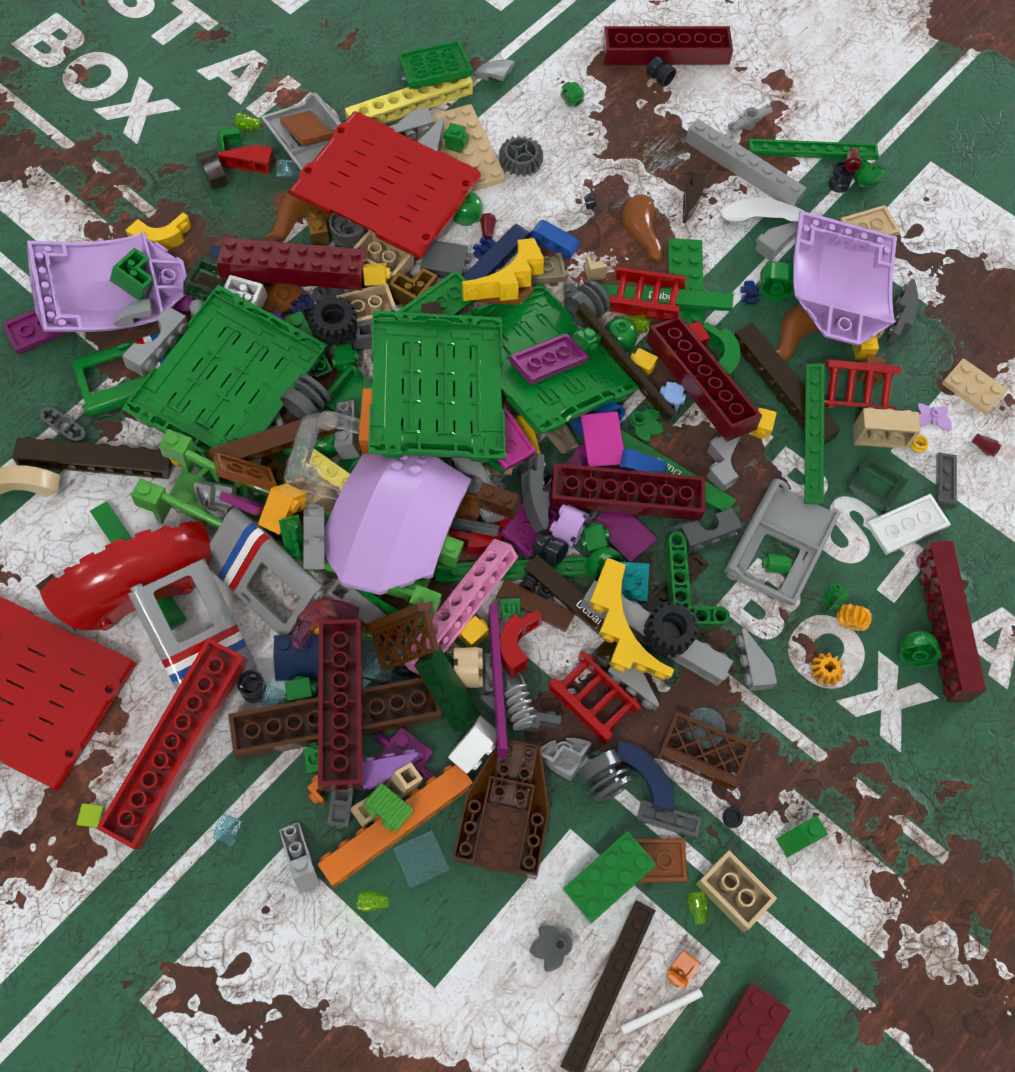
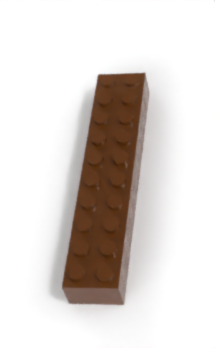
M422 678L363 689V736L397 730L401 727L407 728L442 721L441 709ZM318 697L228 714L233 755L237 760L309 747L310 743L318 742Z

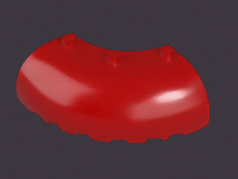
M203 521L180 523L179 527L170 528L169 525H165L154 532L148 529L136 533L135 538L124 542L123 539H119L105 545L106 550L96 555L94 552H91L79 559L80 564L72 567L68 566L63 570L65 574L59 578L54 577L40 590V595L49 611L63 623L80 630H109L124 616L136 610L128 595L131 593L130 588L140 583L144 587L202 559H205L207 565H209L210 541ZM185 576L155 590L153 595L156 601L180 594L187 595L196 586L191 576Z

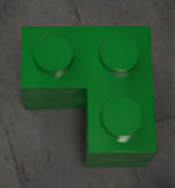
M133 248L113 266L109 281L135 299H143L151 291L154 278L145 272L149 257Z

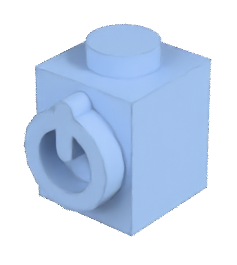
M667 381L666 387L662 386L660 393L677 413L679 405L684 404L686 394L683 393L684 388L682 385Z

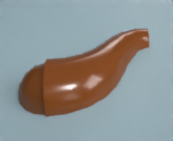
M286 192L278 204L276 221L267 237L273 235L276 242L285 241L295 223L305 215L304 207L311 205Z
M644 194L630 197L623 207V224L628 233L645 249L647 259H653L657 264H660L664 251L653 227L655 217L654 202L649 196Z
M801 303L791 307L785 313L781 322L780 339L775 351L785 362L794 355L799 342L806 335L818 329Z

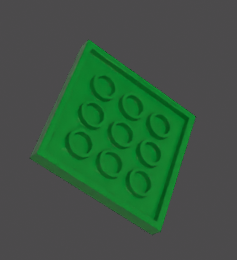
M460 40L398 53L409 89H419L421 86L426 85L433 86L440 82H451L454 79H465L473 75L472 67Z

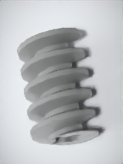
M515 684L503 690L505 692L504 699L507 700L505 704L507 707H510L508 714L512 715L510 720L515 723L513 725L514 730H523L534 726L535 723L532 721L537 718V715H530L534 707L527 706L532 702V699H525L530 693L528 691L523 692L527 684Z

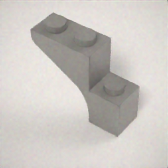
M716 436L709 443L710 446L707 452L716 462L710 466L707 478L716 488L723 492L735 485L739 477L732 467L731 456L740 437L726 442L722 436Z
M310 504L308 507H304V569H324V507H320L318 504Z

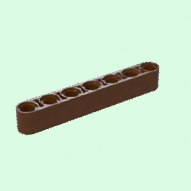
M326 411L213 447L205 451L204 455L205 458L213 461L215 453H220L249 462L332 435L338 431L332 412Z

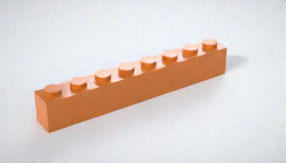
M450 764L442 771L443 774L438 778L436 776L430 778L425 783L426 786L421 790L417 788L408 795L409 798L404 802L413 808L414 814L398 833L394 830L389 832L381 825L383 821L376 817L373 820L374 824L368 828L366 826L362 827L356 832L357 836L352 840H344L338 845L339 849L334 853L328 852L320 858L321 862L317 865L332 887L335 888L467 792L473 782L466 772L459 766Z

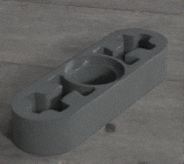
M46 407L40 412V418L43 423L65 439L76 443L87 441L88 436L85 430L55 408ZM48 415H50V416L53 415V417L55 418V422H54V420L51 419L50 417L47 418V416H48ZM60 424H69L66 429H59ZM72 431H74V433H76L77 435L81 434V437H75Z

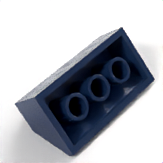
M319 634L274 635L275 681H291L297 676L309 677L310 681L319 680Z

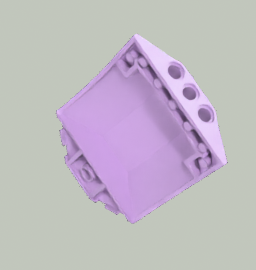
M800 211L793 259L795 296L824 337L859 346L896 322L893 313L892 282L897 237Z
M143 232L129 237L95 242L27 241L30 285L36 315L43 332H100L144 325L157 321V318L167 307L173 308L190 291L183 260L170 255L166 248L157 242L153 243ZM133 248H136L149 257L145 272L154 278L151 291L143 298H151L152 317L134 318V324L115 326L114 322L117 313L128 304L137 301V299L109 281L111 272L115 264Z
M363 454L343 486L324 530V555L333 572L335 571L340 584L382 595L388 593V589L397 586L402 588L414 584V580L423 577L426 579L433 577L445 538L471 484V479L438 457L403 456L400 459L384 458L381 455Z

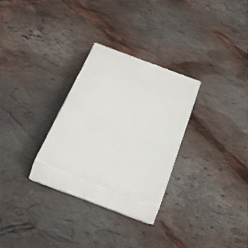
M931 494L866 523L885 555L946 529L951 525Z

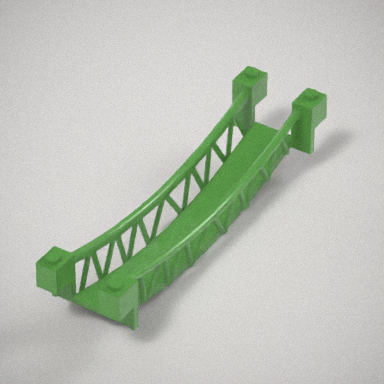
M168 429L159 444L162 456L180 462L183 470L170 494L166 493L164 487L140 478L131 493L133 502L136 506L153 512L157 522L161 524L164 523L172 508L175 509L176 513H183L197 521H203L204 526L207 528L212 527L218 530L223 520L209 514L210 512L205 509L204 505L200 506L194 492V482H207L201 479V477L209 470L216 483H222L217 476L214 462L196 454L191 437ZM195 464L203 467L195 475L190 474ZM233 481L236 482L233 484L236 486V489L243 486L247 495L253 499L255 498L250 489L266 496L260 501L266 504L270 493L269 490ZM324 510V516L329 518L331 512ZM244 511V512L247 513L251 518L254 516L253 514ZM446 536L438 562L455 568L462 553L464 542ZM302 554V557L296 560L304 566V554ZM324 562V569H311L315 573H323L338 578L327 562ZM424 577L414 580V584L402 588L397 586L388 589V593H385L405 599L409 602V606L432 601L434 609L429 611L431 620L435 617L442 596L440 593L427 589L431 578L426 579Z

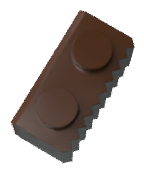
M484 482L476 495L479 509H486V512L490 511L493 514H500V516L507 517L508 519L511 518V520L515 519L521 505L519 494Z

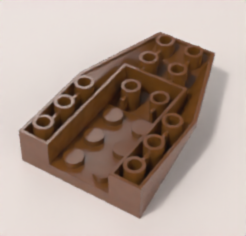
M507 739L506 758H499L497 756L496 743V747L490 753L466 794L453 854V862L537 879L550 812L541 746Z

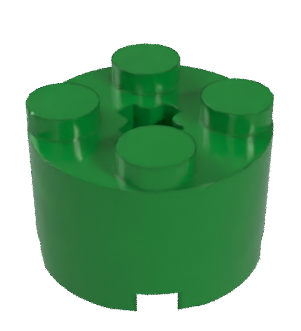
M769 261L762 268L759 292L764 295L766 300L780 302L783 301V298H790L794 294L792 264Z

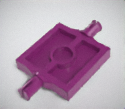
M402 727L390 739L381 734V732L375 737V740L384 746L376 760L383 759L382 755L395 753V756L403 755V751L414 749L415 753L422 754V757L413 764L418 773L427 780L435 776L426 768L427 762L434 752Z

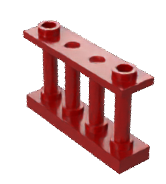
M628 267L616 268V280H620L617 295L609 296L611 304L609 312L669 320L679 316L680 306L675 304L679 289L685 290V276L636 270ZM627 281L637 283L634 299L623 298ZM644 284L654 285L650 302L641 300ZM661 286L672 288L668 304L658 303Z
M825 360V367L831 371L828 398L824 400L825 407L836 408V405L896 410L895 406L888 405L892 377H894V374H901V366ZM840 369H847V373H849L845 402L835 401L837 378ZM858 371H865V375H867L863 403L853 402L855 380ZM876 373H883V377H885L881 405L871 404L873 381Z
M581 651L578 657L581 663L562 681H558L554 677L549 682L547 689L606 745L613 736L611 729L630 710L636 715L641 706L633 695L629 696L595 663L596 661L592 655ZM587 668L595 677L580 692L572 695L567 690V686ZM602 682L609 691L591 709H586L582 705V700ZM616 696L624 705L606 723H601L597 719V714Z

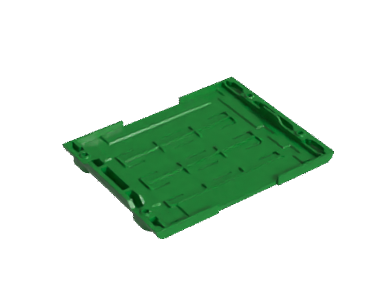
M543 283L533 286V292L520 305L489 303L460 314L466 316L502 317L503 365L501 367V391L508 398L509 403L538 435L546 432H555L563 428L567 422L608 403H618L626 399L628 394L639 390V386L607 352L603 355L599 350L589 356L587 362L532 385L526 381L510 363V355L566 333L572 338L579 329L572 322V314Z
M217 285L188 322V330L158 369L154 366L122 407V410L134 416L140 423L147 427H153L164 434L170 429L191 437L195 451L205 457L204 452L208 449L266 431L284 407L280 396L289 387L294 388L293 382L298 380V376L301 373L310 374L325 353L327 344Z
M373 310L371 347L373 376L372 404H370L368 454L381 455L384 458L400 459L403 456L469 458L473 462H489L492 459L505 460V419L501 401V367L503 365L502 317ZM419 345H421V356H419ZM436 346H438V357H436ZM453 347H455V358H453ZM402 379L404 380V394H402ZM419 380H421V395H419ZM436 381H438V396H436ZM453 382H455V397L453 396ZM470 383H472V397H470ZM401 419H403V430H401ZM436 420H438V432H436ZM453 421H455V433L453 432Z

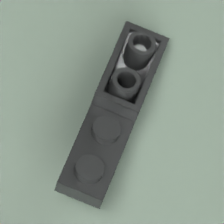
M911 279L908 285L904 284L900 291L903 294L902 297L898 296L894 303V306H896L894 314H896L895 321L897 323L896 325L892 324L887 333L890 335L887 342L893 345L900 333L907 335L916 317L918 291L914 279Z
M540 453L529 458L528 471L521 474V491L525 512L534 533L537 534L547 530L549 525L548 509L550 507L549 492L543 491L545 484L543 480L546 466L544 462L545 455Z
M493 694L482 695L481 705L495 716ZM504 699L505 721L513 726L515 723L510 720L512 715L508 714L510 707L506 706L507 700ZM534 709L530 712V715H537V718L532 721L535 725L523 730L538 734L539 726L559 729L562 716H557V713L550 711L540 713Z
M354 789L332 790L327 825L349 826Z

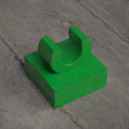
M521 598L500 599L501 619L512 618L516 614L522 618Z

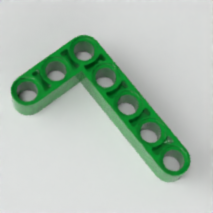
M678 531L671 533L664 543L668 604L675 602V605L681 603L683 608L688 607L690 609L689 613H694V620L698 621L696 628L717 629L722 627L730 619L729 611L726 608L691 606L686 537ZM672 539L676 540L679 545H674ZM673 558H677L680 564H676ZM674 576L679 577L681 579V583L676 582ZM675 595L681 596L683 602L678 601ZM696 614H700L703 621L698 620ZM715 614L720 615L722 621H718Z

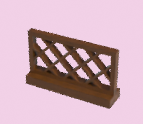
M432 601L414 604L364 625L366 633H372L381 671L389 670L440 651L429 611L434 609ZM421 617L424 619V629L419 626ZM407 624L412 626L410 634L405 631ZM394 629L399 632L397 639L392 636ZM417 631L422 634L420 641L415 639ZM379 634L386 637L384 644L381 643ZM403 636L408 639L406 646L401 643ZM426 638L429 639L431 649L424 646ZM390 641L395 644L393 652L388 648ZM412 644L417 646L415 654L411 651ZM399 649L404 652L402 659L397 656ZM386 654L391 657L388 665L385 658Z
M676 711L657 758L734 791L738 787L752 743ZM678 718L686 721L687 729L678 731L676 726ZM701 727L705 729L707 737L698 740L694 729ZM690 731L694 742L685 745L681 734ZM675 736L678 737L681 747L676 749L667 746L669 739ZM713 737H723L727 745L717 748ZM709 739L714 750L704 753L700 742ZM696 744L700 755L692 757L686 748ZM740 744L746 747L744 754L736 757L732 746ZM728 748L733 758L723 762L719 751ZM715 753L719 764L714 766L709 764L705 756ZM734 761L738 768L736 775L729 773L725 764Z

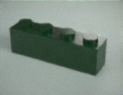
M439 647L440 651L419 658L414 666L456 733L471 728L480 716V712L441 647Z

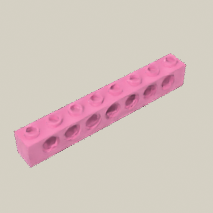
M494 539L436 612L432 624L438 646L441 647L444 653L518 558L511 544ZM421 633L416 638L418 641H420ZM426 638L424 646L431 649L429 639ZM412 644L411 651L415 654L417 646ZM418 659L405 663L409 670L419 674L414 666Z

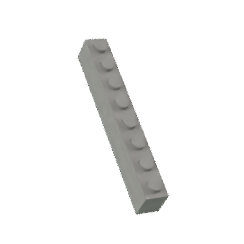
M697 119L689 127L685 142L777 201L795 207L802 201L807 187L700 119Z
M594 580L580 606L604 620L606 612L598 613L593 611L591 606H588L597 581ZM621 594L623 612L629 628L637 640L649 646L650 642L646 643L645 637L647 635H644L643 630L645 629V622L652 612L646 611L640 604L629 601ZM661 623L662 629L667 635L680 637L679 629L673 623ZM695 640L683 654H677L676 657H671L670 654L668 656L671 660L716 686L724 680L733 663V660L729 659L726 654L717 652L709 644Z

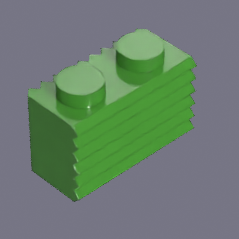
M380 783L364 802V805L367 807L365 811L373 818L378 816L383 821L381 825L389 832L394 830L398 833L414 814L413 808L383 783Z

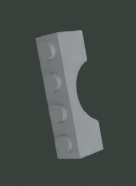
M167 307L157 318L161 330L159 336L146 344L134 343L122 355L125 366L143 377L153 369L159 359H162L168 349L174 346L178 338L188 330L186 316L170 307Z
M452 458L454 469L470 478L471 482L480 486L484 482L498 487L496 483L492 484L491 474L488 469L484 470L483 462H473L469 458ZM478 507L485 523L494 524L505 519L500 514H493L490 511L486 512V509L483 510Z

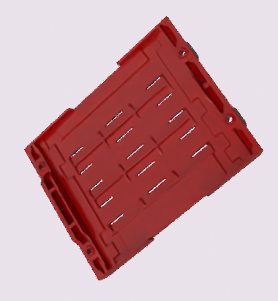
M353 111L344 123L336 127L332 133L333 137L312 162L307 163L300 171V177L288 190L287 194L329 215L332 214V211L374 232L377 239L421 259L461 208L467 195L481 178V173L464 162L439 150L435 151L394 131L389 126L357 111Z
M0 597V634L3 635L2 637L0 636V698L14 704L12 706L0 700V719L3 720V722L0 721V760L3 761L4 765L59 791L137 663L84 636L81 638L35 616L32 611ZM30 648V649H32V650H34V651H36V652H38V653L44 655L45 657H42V656H40V655H38V654H36V653H34V652H32V651H30V650H28V649ZM18 664H20V665H22V666H24V667H26V668H28V669L34 671L35 673H32V672H30V671H28V670H26V669H24V668L18 666ZM71 669H73V670H75V671H77V672H79V673H81V674H84L85 676H82V675H80V674H77V673L71 671ZM9 680V681H11V682H13V683H15V684H17V685H19V686H22V687H24V689H21V688H19V687H17V686H15V685H13V684H11V683H9V682H7V681ZM61 685L73 690L74 693L61 687ZM52 701V702H54V703H56V704H58V705L64 707V709H62V708H60V707H58V706H56V705H54V704H52V703H50V702ZM40 717L53 723V725L41 720ZM29 734L43 740V742L29 736Z

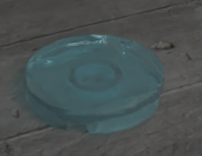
M699 708L689 715V717L726 732V725L722 716L713 709ZM701 727L694 729L698 740L707 737L705 729ZM686 732L689 741L694 742L691 732ZM719 735L713 737L716 746L723 739V737ZM709 739L700 742L701 748H712Z

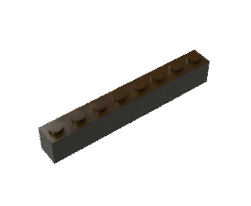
M753 323L735 332L734 336L739 343L740 352L744 356L745 361L750 363L755 373L763 379L767 388L772 390L777 400L785 406L789 415L793 416L798 422L799 427L805 431L804 384ZM824 410L825 445L835 439L841 429Z
M17 437L12 459L20 466L169 479L172 466L171 460L162 456L160 448L156 450L146 447L133 448L126 445L111 446L106 443H101L100 445L89 442L76 443L70 440L54 441L49 438L42 440L33 437Z

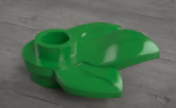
M647 409L644 412L637 411L631 414L629 423L635 428V434L639 439L649 442L651 435L656 436L664 432L662 425L657 421L660 412L654 409Z

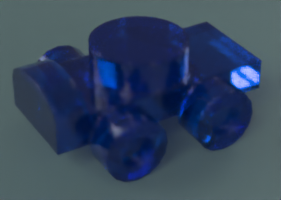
M482 237L479 241L481 245L476 243L473 246L475 250L473 255L478 260L496 243L489 237L487 239Z
M745 281L744 286L740 287V293H745V295H742L741 301L746 302V304H757L760 301V295H756L759 292V287L755 286L754 281Z
M302 293L298 296L300 301L293 300L290 303L292 307L289 310L293 314L301 311L303 316H305L307 309L309 311L313 309L312 306L315 301L308 294L305 296Z

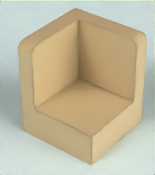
M586 256L584 269L588 280L605 279L608 268L607 264H602L601 261L592 262L590 256Z

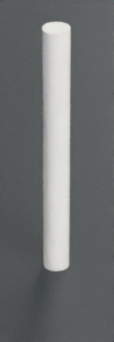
M698 988L620 1026L623 1035L628 1034L702 998L703 994Z

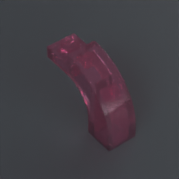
M324 600L308 606L297 617L296 629L292 634V638H294L293 647L301 650L309 635L319 627V620L358 619L360 608L340 600Z

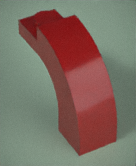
M505 518L494 523V525H498L501 531L509 519ZM451 530L450 537L464 542L463 547H468L467 554L471 555L483 554L494 539L502 542L505 541V538L500 534L495 537Z
M538 610L533 613H527L522 619L517 614L514 615L502 629L500 635L501 663L511 678L528 668V658L520 649L518 643L523 636L542 625V615Z

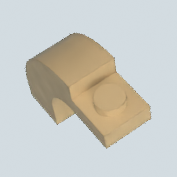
M15 465L1 467L0 495L12 490H25L48 497L58 493L60 475L31 466Z
M410 762L395 771L385 786L400 799L404 800L418 787L423 778ZM367 798L351 808V812L362 827L375 819L365 811L367 807L364 805V802Z

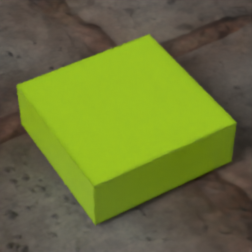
M82 803L77 825L97 828L103 817L105 807Z

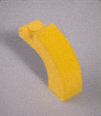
M182 213L169 225L162 228L149 227L138 219L126 229V233L129 237L143 232L153 243L157 242L169 250L184 242L182 235L188 232L191 224L189 217L185 213Z

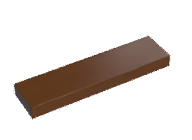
M505 579L496 595L499 599L521 598V610L527 613H533L538 610L542 615V621L563 632L567 631L575 615Z

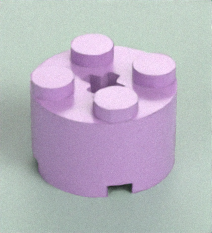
M563 504L558 513L560 515L558 521L554 520L549 531L554 536V540L557 538L568 543L569 548L573 549V544L576 545L585 528L583 523L585 520L588 521L589 514L569 504Z

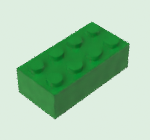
M627 831L569 882L562 891L586 920L592 924L657 864Z

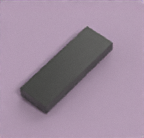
M938 453L936 455V503L939 505L954 507L957 504V455Z
M641 800L636 821L697 839L702 817L675 809L673 812L653 809L652 802Z

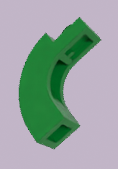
M706 322L703 328L710 336L709 343L715 346L721 355L718 363L732 378L740 360L739 343L733 333L726 327L720 331L716 326Z

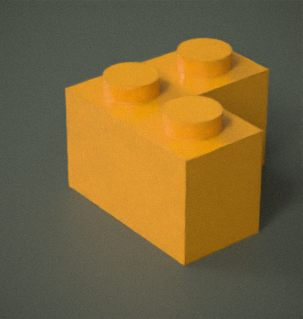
M287 483L271 488L258 525L281 534L279 520L292 517L293 513L303 510L307 503V499H305L307 492Z

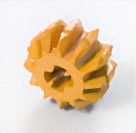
M848 604L839 607L837 612V623L839 626L851 631H865L869 628V624H871L870 610L863 606Z
M831 652L827 653L826 656L821 653L818 655V658L812 660L813 665L810 666V670L814 673L811 676L812 678H818L817 684L823 682L824 687H827L829 684L835 686L837 681L840 682L843 679L842 675L845 673V669L841 667L844 665V662H838V656L832 658Z

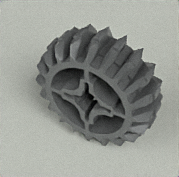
M518 135L517 138L512 136L510 140L506 139L505 143H502L499 150V161L505 172L510 171V175L516 174L517 177L519 175L525 177V174L531 176L532 172L536 173L537 169L541 167L543 150L541 145L537 143V140L532 141V137L528 139L526 136L520 137Z

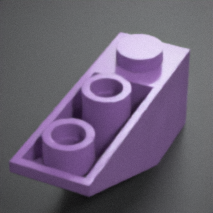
M413 749L403 751V755L395 756V753L382 755L383 759L375 760L374 757L364 758V789L360 790L375 789L380 783L385 785L395 771L410 762L414 764L422 757V754L415 753Z

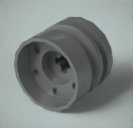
M333 213L330 217L329 224L336 247L353 248L368 232V229L336 213Z
M587 280L577 290L568 294L563 301L564 307L572 314L573 321L583 328H586V326L575 314L581 303L584 302L596 318L601 317L611 307L607 293L593 280Z
M301 373L298 376V380L293 382L294 388L289 387L280 396L283 405L298 419L319 414L316 408L322 410L325 404L331 401V396L318 381L305 373Z
M613 749L595 757L577 771L584 784L595 783L588 791L590 794L599 792L593 797L595 803L612 799L623 792L633 781L631 776L621 779L627 773L625 768L618 771L615 770L621 763V760Z

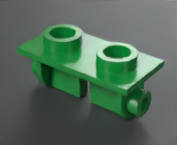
M299 515L279 520L284 549L294 556L295 559L301 558L304 551V540Z
M839 583L831 585L822 597L823 603L830 608L827 613L832 609L837 610L850 596L847 592L851 586L846 590Z

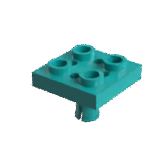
M620 562L626 565L622 578L621 594L628 600L647 602L650 564Z

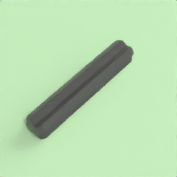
M455 517L450 526L452 529L495 537L498 536L500 531L498 525Z

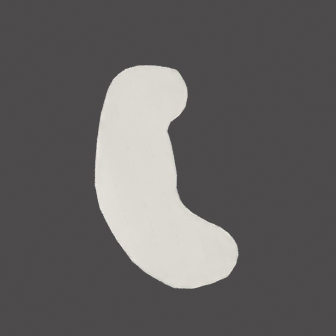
M755 197L731 203L723 209L722 216L725 220L745 221L751 217L761 216L785 218L789 221L798 222L799 212L804 210L777 200Z

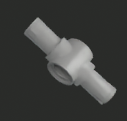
M767 104L760 109L747 108L744 115L728 124V130L733 134L742 128L746 130L754 129L757 122L761 121L763 117L772 114V107Z

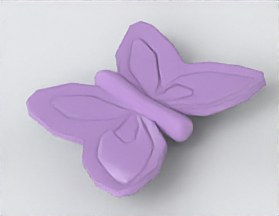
M922 403L918 404L919 411L921 412L919 414L920 427L929 425L932 420V425H936L937 422L938 426L943 430L952 429L951 420L947 417V407L942 406L936 409Z

